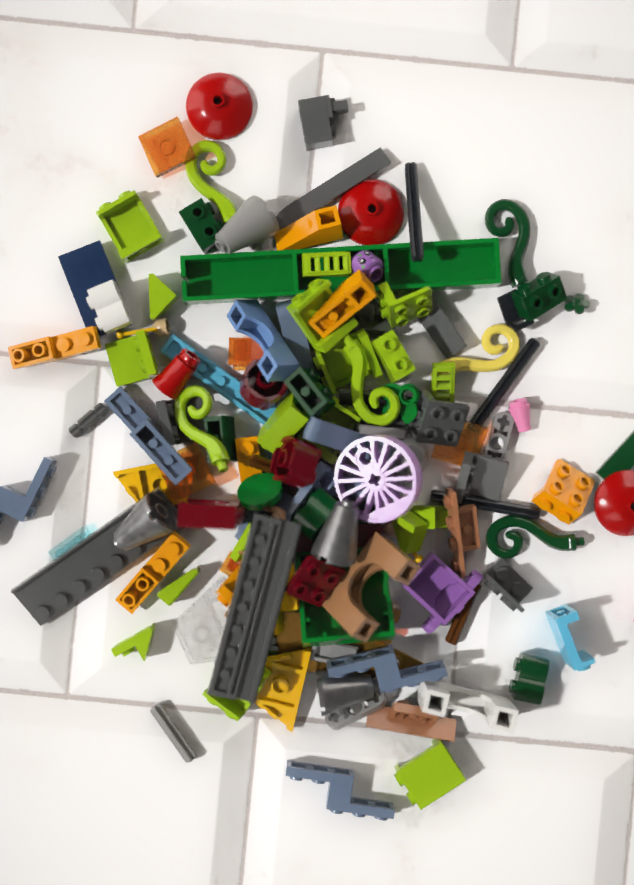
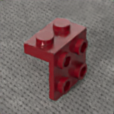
M310 555L304 560L287 584L285 591L290 596L321 607L346 571L341 566L326 563L327 558L319 560L315 556Z

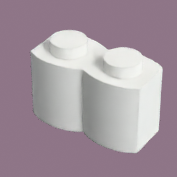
M114 280L87 290L89 296L86 297V300L91 310L95 309L98 317L95 318V322L100 331L104 330L105 333L110 334L133 324L120 290Z

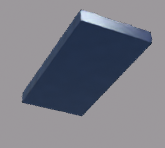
M100 240L58 256L86 328L97 326L95 318L98 317L95 309L91 310L87 303L86 297L89 296L87 290L110 280H114L118 286ZM97 326L99 338L109 335L104 330L100 331Z

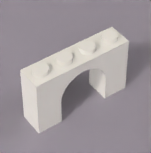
M426 681L420 683L416 698L421 711L424 713L445 717L447 709L459 710L484 719L491 729L514 733L519 711L508 697L441 681Z

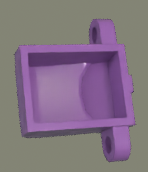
M432 551L418 563L422 568L410 584L406 586L400 583L431 613L421 626L428 634L435 631L441 623L445 626L456 613H460L464 605L476 593L473 589L483 578V575L477 569H474L462 580Z

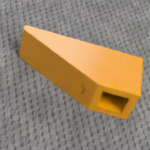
M337 206L314 210L279 230L274 236L277 250L302 249L344 239Z

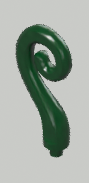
M500 199L492 203L487 209L485 225L493 236L506 237L514 230L513 219L507 217L505 226L498 227L495 224V216L501 211H507L516 218L519 234L508 262V277L512 288L517 287L518 289L520 285L529 281L523 261L530 240V221L526 211L517 202L509 199Z
M514 515L497 519L490 525L486 533V543L489 550L497 557L505 559L518 555L524 544L522 536L517 531L509 530L505 533V537L513 540V547L504 549L499 545L498 534L501 530L508 527L525 529L548 547L559 551H576L577 546H584L585 544L584 537H575L574 533L556 534L529 518Z

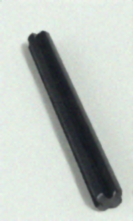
M407 162L405 164L411 260L413 262H421L424 259L417 164L415 162Z
M533 338L528 340L467 424L469 429L477 432L540 347V343Z
M431 490L430 501L444 504L443 496L446 495V492ZM463 496L462 503H458V506L474 504L478 510L538 519L540 515V508L494 501L474 496Z

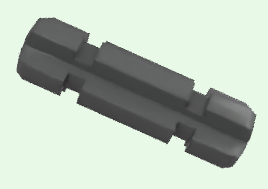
M98 403L93 407L94 410L87 412L77 421V424L74 423L68 429L70 434L75 438L83 434V430L90 428L99 420L100 416L103 417L108 413L107 407L103 403Z

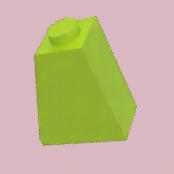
M289 391L259 430L257 442L263 449L269 450L271 453H274L276 447L281 448L283 442L280 441L284 437H293L310 418V415L291 391Z

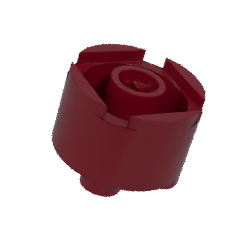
M255 359L248 364L242 376L240 395L252 407L268 410L281 401L288 387L283 381L267 382L257 366L260 359Z
M292 436L284 437L280 441L283 442L281 448L276 447L271 459L270 472L275 475L272 478L297 488L313 484L317 476L315 470L321 458V449L317 448L314 444Z

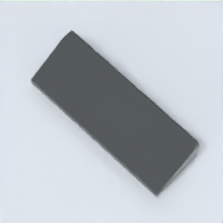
M432 296L433 310L427 316L417 318L444 357L448 359L467 345Z

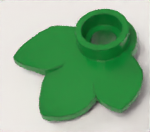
M389 383L383 386L392 389L399 397L401 407L398 417L401 416L406 424L412 422L418 412L416 403L420 399L419 389L409 383L402 386L396 383ZM406 391H411L413 393V397L411 399H407L405 397ZM382 396L381 398L387 400L382 413L385 414L390 408V402L387 397Z

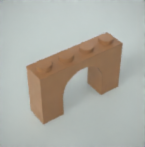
M375 531L357 556L356 564L352 563L322 606L352 637L366 643L380 625L365 610L362 604V590L366 581L374 573L385 570L393 579L408 586L422 567L389 538Z

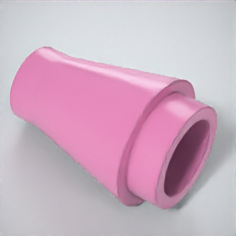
M527 398L510 401L508 410L514 419L518 432L531 430L530 403L527 402Z

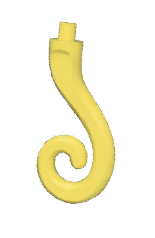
M495 324L485 330L481 343L487 353L497 355L503 351V346L500 344L493 345L491 338L496 334L504 335L509 344L508 350L501 357L495 360H479L458 356L441 362H455V374L460 371H499L510 365L517 357L520 350V338L518 333L514 332L508 325ZM437 372V375L449 374V372Z

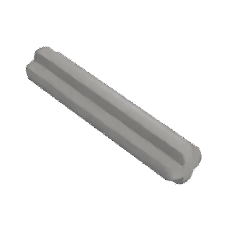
M162 704L154 705L150 709L151 714L186 763L191 762L197 756L195 751Z

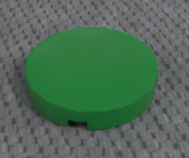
M272 473L254 474L246 478L239 485L237 497L244 508L255 511L263 510V507L267 505L271 507L281 499L283 494L282 482L274 480L272 477L275 475Z

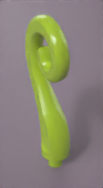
M202 140L195 143L188 151L185 161L187 177L200 194L217 206L222 223L225 225L237 209L226 195L210 186L201 178L197 169V160L205 152L214 153L217 157V163L211 166L206 160H202L200 167L204 174L215 176L220 174L226 167V153L216 142Z
M348 333L342 340L346 345L343 347V350L352 364L351 396L354 408L364 421L373 426L383 427L390 425L400 413L399 397L388 387L375 388L369 395L371 407L373 409L379 408V398L384 396L389 399L390 408L382 415H377L370 411L363 397L367 366L366 354L358 338L353 340Z
M188 386L181 391L175 400V421L187 437L207 449L212 465L218 466L220 473L226 472L228 470L226 463L230 461L225 446L213 435L194 427L186 415V406L189 400L194 397H200L203 401L202 407L197 409L190 405L187 409L189 416L192 419H203L208 416L213 407L212 396L202 386Z

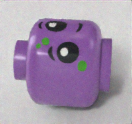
M369 250L360 251L351 258V274L353 275L360 269L372 283H375L382 277L383 262Z

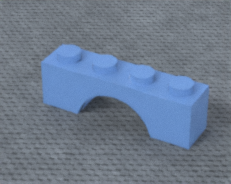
M235 300L227 314V318L236 332L249 336L263 350L264 354L257 366L267 382L284 381L298 368L299 363L258 300Z

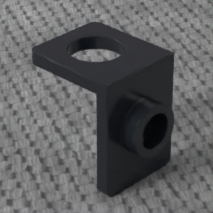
M517 289L497 298L505 324L514 332L535 323L534 320L529 321L519 317L511 293ZM520 320H526V321H525L524 323H522V324H515L516 322H518V321H520Z

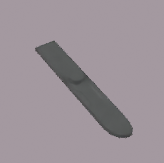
M380 147L283 208L276 216L279 230L314 210H319L389 166L391 161Z

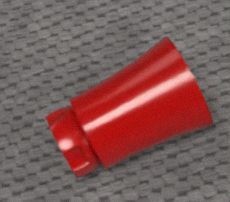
M183 348L165 369L152 379L153 384L164 395L176 400L188 380L197 370L201 363L200 358L187 348Z

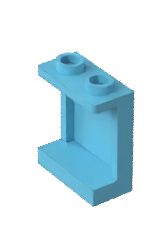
M566 604L545 611L563 661L574 671L578 670L580 672L591 668L590 665L596 663L594 657L584 650L577 651L567 624L580 620L577 611Z

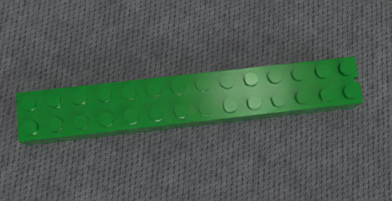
M499 238L423 242L424 259L421 262H413L411 260L410 243L180 256L181 277L184 279V281H181L182 299L185 305L235 302V300L266 301L292 299L297 294L304 293L308 289V285L315 279L330 280L331 285L329 288L334 293L351 275L347 277H303L302 254L350 252L352 258L354 254L363 250L371 251L383 262L382 277L373 283L376 294H379L378 285L386 281L392 293L415 292L427 286H430L432 291L493 288L501 284ZM311 259V271H315L314 259ZM320 259L321 271H324L323 259ZM330 259V270H333V259ZM339 259V267H340V270H341V259Z

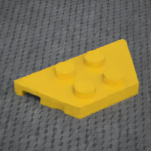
M199 455L184 458L194 470L177 485L166 476L156 463L115 471L113 474L136 502L147 493L149 494L157 487H161L167 498L174 505H178L179 502H187L200 457Z
M311 648L268 656L265 667L272 674L257 695L255 701L256 705L261 709H265L275 720L279 719L287 726L286 729L292 732L312 651Z

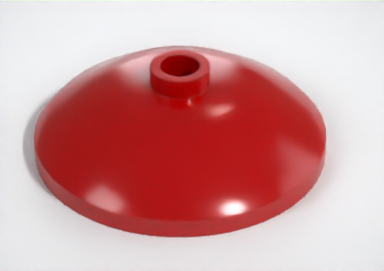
M227 73L205 75L194 83L187 95L186 112L193 128L206 138L212 140L231 139L239 135L247 127L252 117L253 103L251 94L246 85L233 75ZM218 98L222 100L220 104L214 103Z
M366 179L342 195L338 205L342 230L348 238L360 245H379L390 241L399 232L404 220V205L399 193L390 184L377 179ZM374 206L376 211L371 213L368 211V207Z
M620 470L606 477L599 485L594 498V511L599 523L609 532L619 536L634 535V509H631V504L634 502V470Z

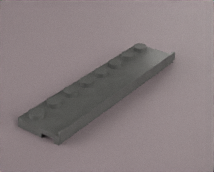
M157 487L151 491L160 495L168 503L165 507L169 512L173 510L178 521V509L167 498L162 488ZM137 501L12 588L11 593L16 596L38 624L42 626L167 539L172 533L128 551L118 549L113 542V533L138 504L139 501ZM177 527L174 531L177 532L182 527Z
M254 512L207 694L233 700L235 698L241 699L251 704L255 703L302 523Z

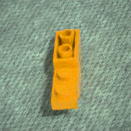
M90 326L61 335L47 336L10 346L8 351L12 368L19 369L83 355L86 352L101 349L102 347L97 326Z
M174 531L115 600L133 614L192 545Z

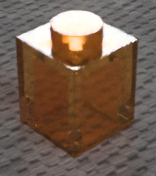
M229 337L228 365L233 366V370L245 371L248 364L252 361V338Z

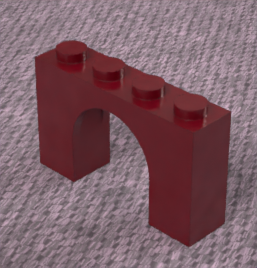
M188 498L187 502L178 503L177 527L236 530L246 519V508L238 500Z

